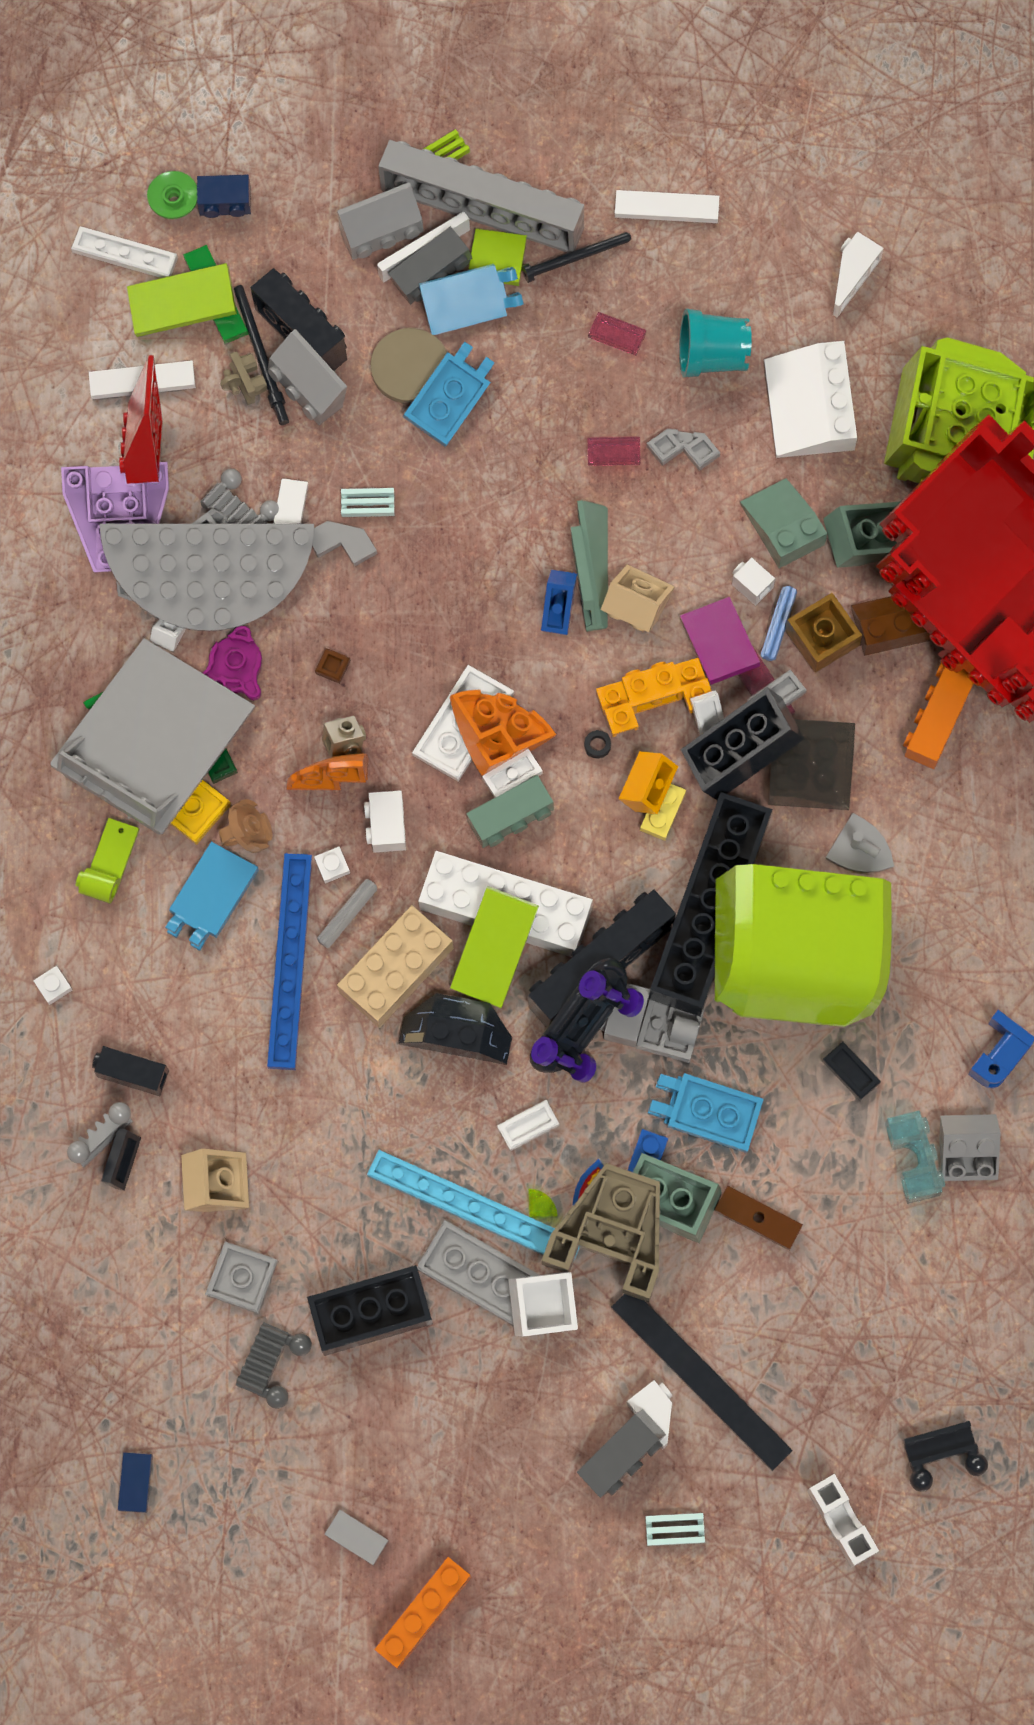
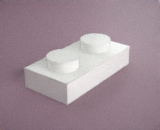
M527 749L482 776V779L494 798L534 776L542 775L543 771L530 750Z

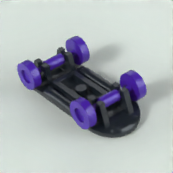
M611 958L602 959L583 975L574 992L542 1036L534 1043L530 1052V1063L534 1069L543 1073L565 1070L570 1073L574 1080L582 1083L589 1081L594 1076L596 1061L587 1054H581L582 1051L590 1044L613 1012L614 1007L618 1008L622 1015L634 1017L639 1014L644 1004V997L641 992L633 988L627 989V972L619 961Z

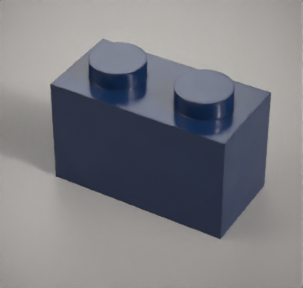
M249 174L197 176V206L200 216L216 218L219 215L242 217L251 214Z

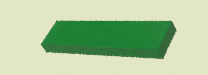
M207 245L183 254L190 272L216 266ZM237 307V314L213 319L224 344L248 335V330Z

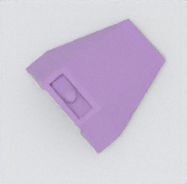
M160 462L159 482L127 484L125 473H120V466L61 467L63 496L93 572H112L103 552L99 525L160 524L169 491L168 462Z

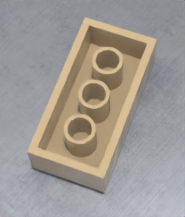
M411 905L337 984L338 991L380 1028L454 949L453 941Z

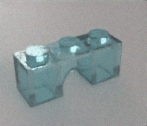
M920 1110L887 1118L885 1127L892 1150L907 1148L912 1150L918 1158V1166L912 1170L902 1172L900 1176L907 1204L940 1196L943 1192L942 1188L945 1187V1180L942 1171H937L934 1161L938 1160L934 1144L929 1145L927 1134L930 1133L927 1118H922Z

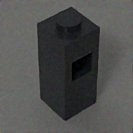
M106 1046L102 1047L101 1053H96L92 1063V1068L95 1069L94 1073L98 1078L156 1096H161L169 1073V1069L165 1064Z

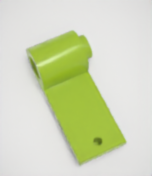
M108 818L91 867L87 868L85 872L80 871L75 885L79 887L78 892L80 894L109 904L112 903L140 830L139 828Z

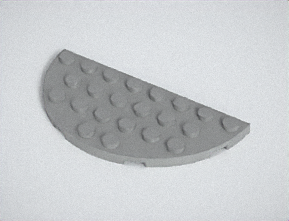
M314 524L99 525L105 558L114 578L130 599L153 617L177 627L194 631H222L250 623L273 610L286 598L300 579L311 553L314 535Z

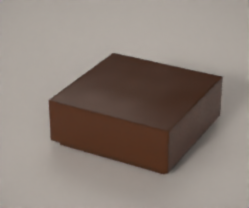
M325 648L315 669V674L340 684L351 659Z

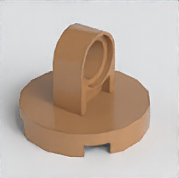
M244 799L231 806L228 814L229 825L219 831L222 846L240 844L246 851L251 853H258L269 847L267 844L268 841L272 840V828L265 813L260 814L254 808L258 806L254 801Z

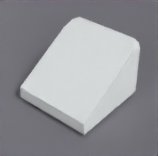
M159 619L152 627L150 641L167 650L174 651L186 629Z

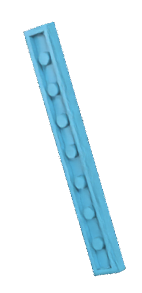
M378 1150L367 1173V1177L541 1255H544L550 1235L555 1229L381 1150Z

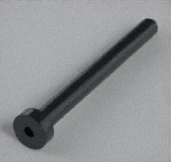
M625 232L534 266H530L529 263L522 265L523 275L527 283L535 280L534 276L628 243L632 239L631 235Z

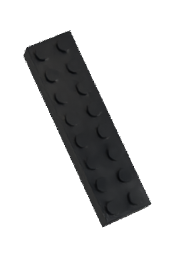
M720 792L653 979L649 1000L701 1017L715 978L716 879L736 865L755 864L773 809Z

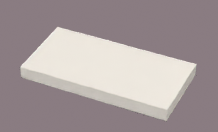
M469 665L412 752L414 757L458 782L470 765L472 758L459 731L450 696L468 690H481V694L493 696L497 693L511 697L514 695V690Z

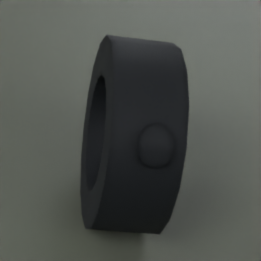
M599 730L589 733L584 743L586 754L597 759L608 755L611 750V739L608 733ZM599 738L606 745L602 750L597 751L591 748V741Z

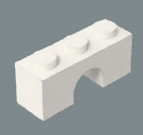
M835 1474L809 1488L807 1492L851 1568L879 1552L865 1525L863 1526L853 1512L849 1498Z

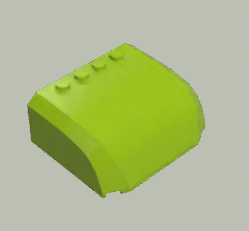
M757 864L736 865L716 879V1002H722L733 1009L732 1012L740 1017L839 1027L848 1026L874 1013L885 995L890 976L892 942L891 882L882 878Z

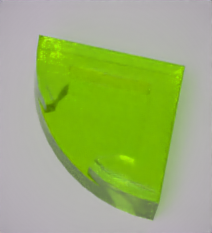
M529 1189V1216L531 1218L558 1217L556 1206L547 1194L536 1189Z

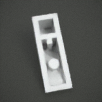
M859 232L852 239L848 238L840 250L843 253L833 312L835 317L840 315L882 258L883 247Z

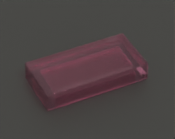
M601 312L597 313L588 333V338L637 356L646 336L645 329Z
M640 437L587 438L588 466L640 465L641 463Z

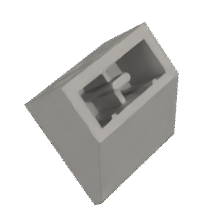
M996 1114L940 1116L939 1143L942 1181L998 1180L1001 1132Z

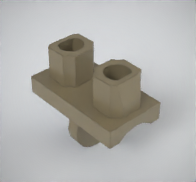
M237 351L230 354L232 360L229 364L230 369L223 371L225 378L220 382V385L224 391L231 390L233 395L239 394L241 390L247 405L255 403V396L267 391V383L262 375L249 378L248 373L257 370V363L253 354L239 356Z

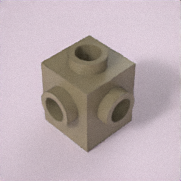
M355 716L337 718L334 721L324 723L322 741L330 758L362 753L366 734L363 726L358 724Z

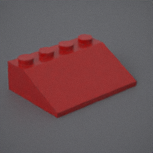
M154 355L148 356L129 399L128 412L123 413L122 457L119 458L120 473H125L127 484L159 482L163 418Z

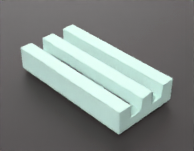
M394 488L341 489V516H394ZM362 497H389V498H362ZM354 505H363V506L389 505V508H351V509H347V506H354Z
M703 1513L645 1517L647 1546L705 1543ZM698 1521V1525L652 1528V1523ZM698 1531V1537L653 1539L652 1534Z

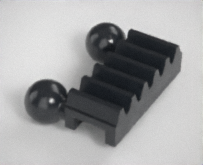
M970 1421L902 1440L913 1471L910 1476V1484L916 1491L925 1492L931 1488L933 1477L928 1470L924 1469L923 1465L967 1453L968 1457L965 1461V1468L970 1475L981 1476L988 1469L986 1457L978 1452V1446L971 1431Z

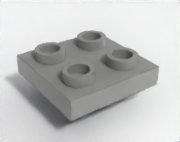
M649 1000L636 1049L690 1063L704 1009L701 1017Z

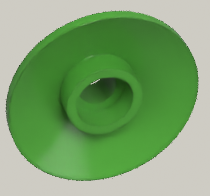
M168 171L162 173L148 187L147 200L153 212L163 218H182L188 215L197 204V185L189 175L183 172ZM172 197L178 198L176 201H170Z

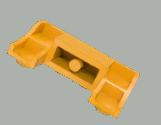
M695 658L675 665L673 662L667 664L666 662H658L652 665L651 669L644 671L639 669L632 670L626 673L625 677H622V681L597 688L596 696L607 720L612 737H616L617 734L632 729L638 730L639 726L635 717L637 713L682 700L683 697L689 713H693L690 698L712 692L708 679L705 678L699 658Z

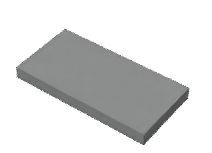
M444 1220L417 1266L419 1272L512 1326L514 1324L508 1279L539 1275Z

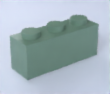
M536 775L466 813L467 822L482 848L488 845L494 847L500 844L506 835L512 832L518 834L525 830L530 822L536 819L537 821H542L552 814L551 811L554 810V802L539 776Z

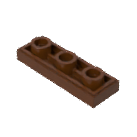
M730 1186L726 1187L714 1211L789 1251L803 1224ZM761 1215L764 1220L761 1223H757L753 1217Z

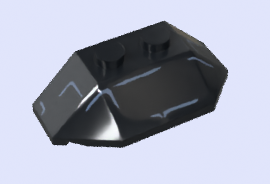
M436 993L404 1017L398 1044L507 1065L512 1036L490 1003Z

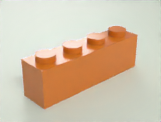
M941 662L935 675L939 678L936 687L930 686L925 700L929 701L925 710L919 709L914 723L918 724L914 733L909 731L903 744L907 748L905 757L935 769L974 685L968 678L969 673L965 669L956 673L948 670Z
M447 1557L374 1650L399 1670L472 1578L471 1575L451 1558Z

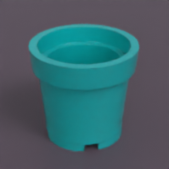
M685 309L681 320L679 341L682 377H698L700 373L747 371L749 363H745V357L751 356L752 348L751 326H746L750 322L749 318L702 314L701 310Z

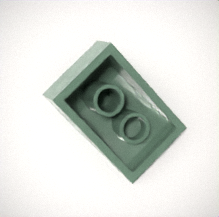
M787 478L740 501V505L778 568L825 545L827 538L826 530L813 509Z
M901 502L839 506L823 518L837 568L878 562L891 551L897 542L888 539L879 524Z
M642 1153L633 1173L660 1182L659 1226L700 1244L722 1195L719 1184Z

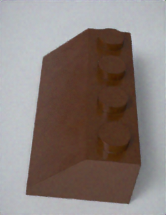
M891 596L851 605L855 625L862 634L860 643L864 656L932 641L929 637L930 634L924 627L917 626L911 620V614L904 607L897 606Z

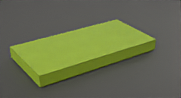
M227 263L127 286L136 337L237 314Z
M487 886L450 988L502 1008L539 905Z

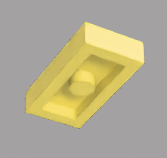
M671 784L658 814L647 813L640 831L665 841L685 797L686 790Z

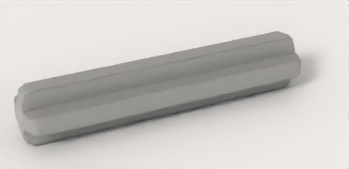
M369 879L364 880L318 936L317 939L321 945L330 948L377 891L375 883Z

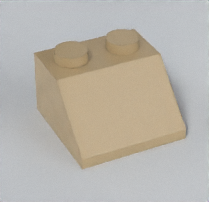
M626 565L611 582L601 610L606 612L611 618L621 619L630 623L637 630L649 632L657 623L675 586L630 565Z
M199 1149L181 1155L184 1210L213 1212L249 1208L246 1153Z

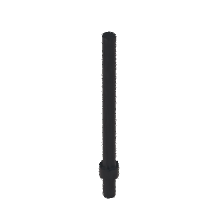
M238 285L233 290L262 375L267 383L269 404L275 410L279 425H286L289 423V419L284 407L286 402L283 393L279 391L276 382L268 373L269 360L244 287L243 285Z

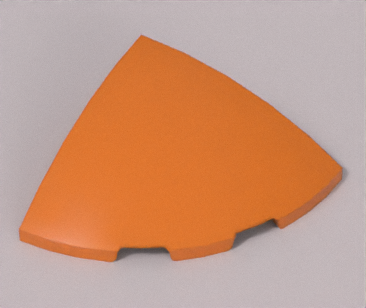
M481 690L462 691L450 696L459 731L481 776L527 749L530 752L556 736L551 726L536 711L528 712L517 705V699L502 693H497L495 696L481 694Z
M367 754L341 755L313 763L295 772L288 778L287 790H341V782L366 783V780H368Z

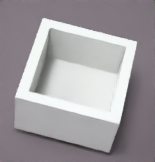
M571 1272L508 1279L515 1336L523 1337L578 1329Z

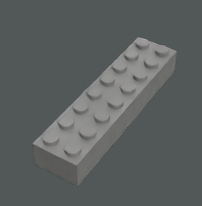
M389 140L378 166L382 191H388L409 182L418 203L456 216L465 212L471 221L507 233L527 235L528 240L567 253L576 250L584 230V204H581L574 198L566 199L557 196L550 190L542 191L533 188L526 182H515L502 174H491L483 171L478 166H467L459 163L454 158H443L435 155L430 150L413 148L403 141L395 142Z

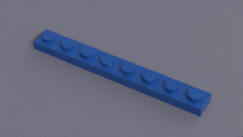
M284 854L268 1069L296 1070L313 858L312 855Z

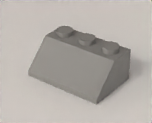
M409 182L337 211L340 234L352 260L366 258L374 251L382 248H391L399 241L416 238L420 233L424 232L423 220Z
M294 329L269 358L268 373L275 382H280L286 388L285 391L291 400L297 401L303 407L302 410L306 417L310 420L314 419L320 425L343 407L347 385L300 333Z

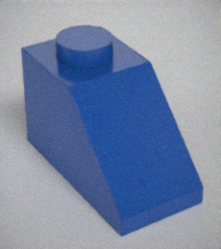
M551 570L546 587L541 631L568 634L576 589V573Z

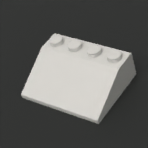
M844 341L817 343L764 359L776 458L855 450L857 433Z

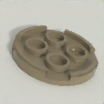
M416 328L396 330L385 336L373 351L371 373L374 383L383 395L393 401L403 404L404 402H413L445 357L447 351L441 341L427 331Z

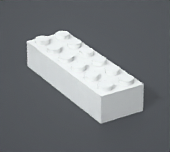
M435 852L418 901L420 910L473 926L487 886L539 905L526 943L572 957V952L580 946L592 911L593 899L442 852Z

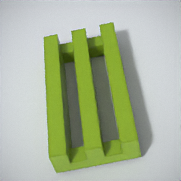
M456 129L424 148L442 157L460 146L459 150L447 156L456 160L470 152L469 146L464 143L463 138L459 136ZM455 139L454 142H452V143H450L449 145L445 146L444 148L440 149L441 147H443L444 145L448 144L449 142H451V141H453V140Z

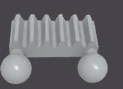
M232 468L222 473L221 483H217L200 501L201 506L207 511L215 509L225 514L228 524H266L268 521H274L275 515L279 511L277 502L268 500L261 505L260 515H257L252 508H248L245 502H241L237 496L232 495L230 490L238 488L242 481L239 471Z
M123 1102L113 1104L109 1109V1115L106 1113L103 1115L105 1123L96 1121L97 1130H87L88 1139L80 1136L78 1138L79 1141L69 1145L67 1149L68 1158L74 1163H80L83 1167L87 1166L115 1139L118 1128L126 1129L133 1122L130 1119L131 1110L127 1104Z

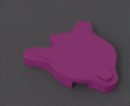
M238 626L231 634L227 635V638L219 643L216 642L211 649L208 666L202 673L217 683H221L235 694L243 693L247 698L255 701L261 697V689L257 679L262 669L263 660L261 651L255 644L250 629L246 626Z

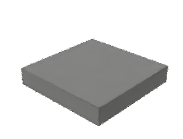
M225 1242L205 1295L259 1314L278 1260Z

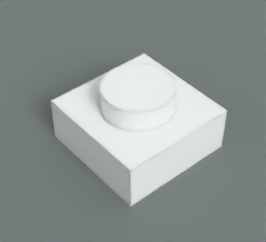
M340 847L314 856L325 884L350 874Z
M57 966L33 980L49 1005L72 991V988Z

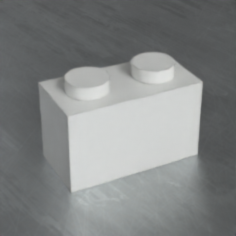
M402 791L369 793V802H364L365 818H370L371 828H366L367 844H372L374 853L406 850Z

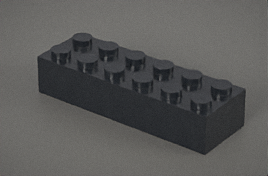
M655 889L649 894L643 892L633 902L635 905L630 910L626 911L623 909L613 918L614 923L607 929L605 927L600 928L592 936V942L586 947L583 944L572 952L571 956L573 958L565 964L563 962L557 964L550 971L551 976L544 982L542 980L537 981L529 989V1009L546 1028H548L579 985L583 975L595 963L602 959L611 958L619 961L626 969L671 931L676 913Z

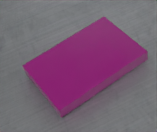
M730 597L680 615V620L710 685L760 666V661Z

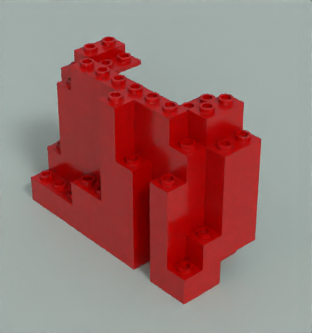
M988 414L938 463V466L879 524L883 528L884 535L892 541L895 540L897 544L876 567L880 570L879 573L885 581L894 584L888 590L892 595L893 602L901 608L904 607L911 614L910 618L917 626L924 627L930 634L929 637L934 644L943 647L938 653L942 658V664L948 670L956 673L965 669L969 673L968 678L987 692V697L992 703L1001 707L1011 704L1015 708L1014 712L1016 715L1030 723L1034 721V460L1028 454L1034 450V430L1024 420L1007 433Z

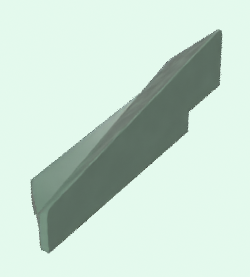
M581 500L577 501L580 526L571 527V541L586 632L608 627V614L601 610L608 592V509L604 505Z

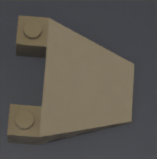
M606 1163L575 1205L568 1211L561 1223L551 1233L542 1258V1265L562 1272H570L578 1248L630 1265L622 1293L650 1302L659 1276L660 1182Z

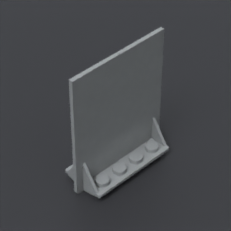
M144 638L50 764L52 768L62 773L66 778L125 813L128 819L131 817L155 833L163 834L253 712L255 705Z

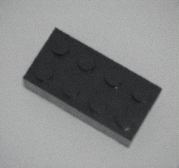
M275 268L271 269L250 287L255 310L284 339L296 329L328 366L335 371L347 361V346L344 341L345 334L337 325L332 326L327 321V316L320 308L317 307L315 309L310 304L308 296L302 290L297 291L292 286V281L285 273L282 272L280 274Z
M767 687L687 744L681 751L702 791L718 801L720 792L728 794L805 738L782 697Z
M417 1265L307 1297L324 1356L433 1324Z

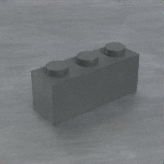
M450 226L391 270L389 276L411 305L415 301L419 302L422 300L419 283L446 277L455 271L463 270L473 258L469 248Z
M642 1409L634 1414L577 1473L600 1498L607 1493L612 1496L624 1485L621 1479L627 1473L633 1476L644 1465L641 1460L647 1454L652 1457L663 1446L660 1441L666 1434Z

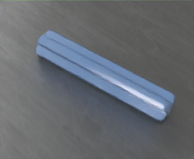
M791 586L783 587L762 648L761 657L767 661L776 659L786 629L787 619H789L797 595V590Z

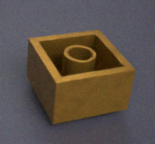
M833 593L828 594L787 619L785 629L815 673L859 647L862 638L861 632Z

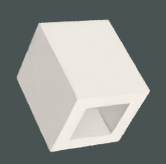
M753 558L746 564L741 562L732 573V585L755 606L774 588L775 578Z

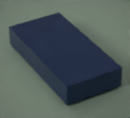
M123 1452L118 1511L148 1512L152 1454Z

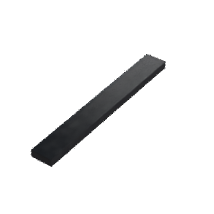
M623 1294L611 1306V1309L771 1471L793 1451L644 1300Z

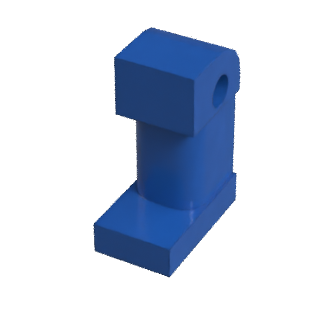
M1000 1010L996 1011L988 1024L1003 1036L988 1055L982 1054L968 1074L982 1086L992 1089L1004 1082L1034 1042L1033 1035ZM989 1070L995 1071L996 1074H991Z

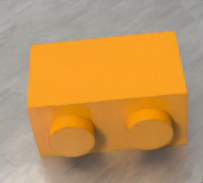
M639 751L619 796V800L635 812L658 814L679 766L661 753Z

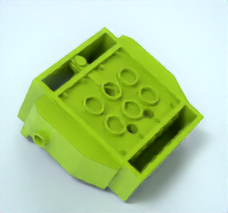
M952 338L939 339L931 348L921 346L902 370L884 464L899 468L897 479L903 481L909 479L920 484L952 448L988 414L1007 433L1024 420L1034 430V377L1026 375L1023 369L1001 352ZM996 407L1001 408L1003 414L998 413ZM918 408L916 421L912 425L914 410ZM956 409H960L963 415L957 414ZM1032 450V451L1028 454L1032 459H1033L1034 450Z

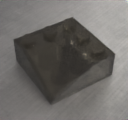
M794 719L805 739L770 763L768 805L849 810L855 723Z

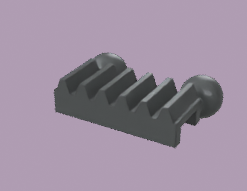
M263 1322L259 1333L255 1337V1342L251 1346L245 1365L241 1369V1374L236 1380V1386L266 1398L270 1407L279 1409L288 1402L289 1395L287 1390L281 1386H273L271 1388L267 1386L285 1346L288 1345L294 1355L304 1356L310 1352L312 1342L305 1334L299 1333L293 1336L286 1331Z

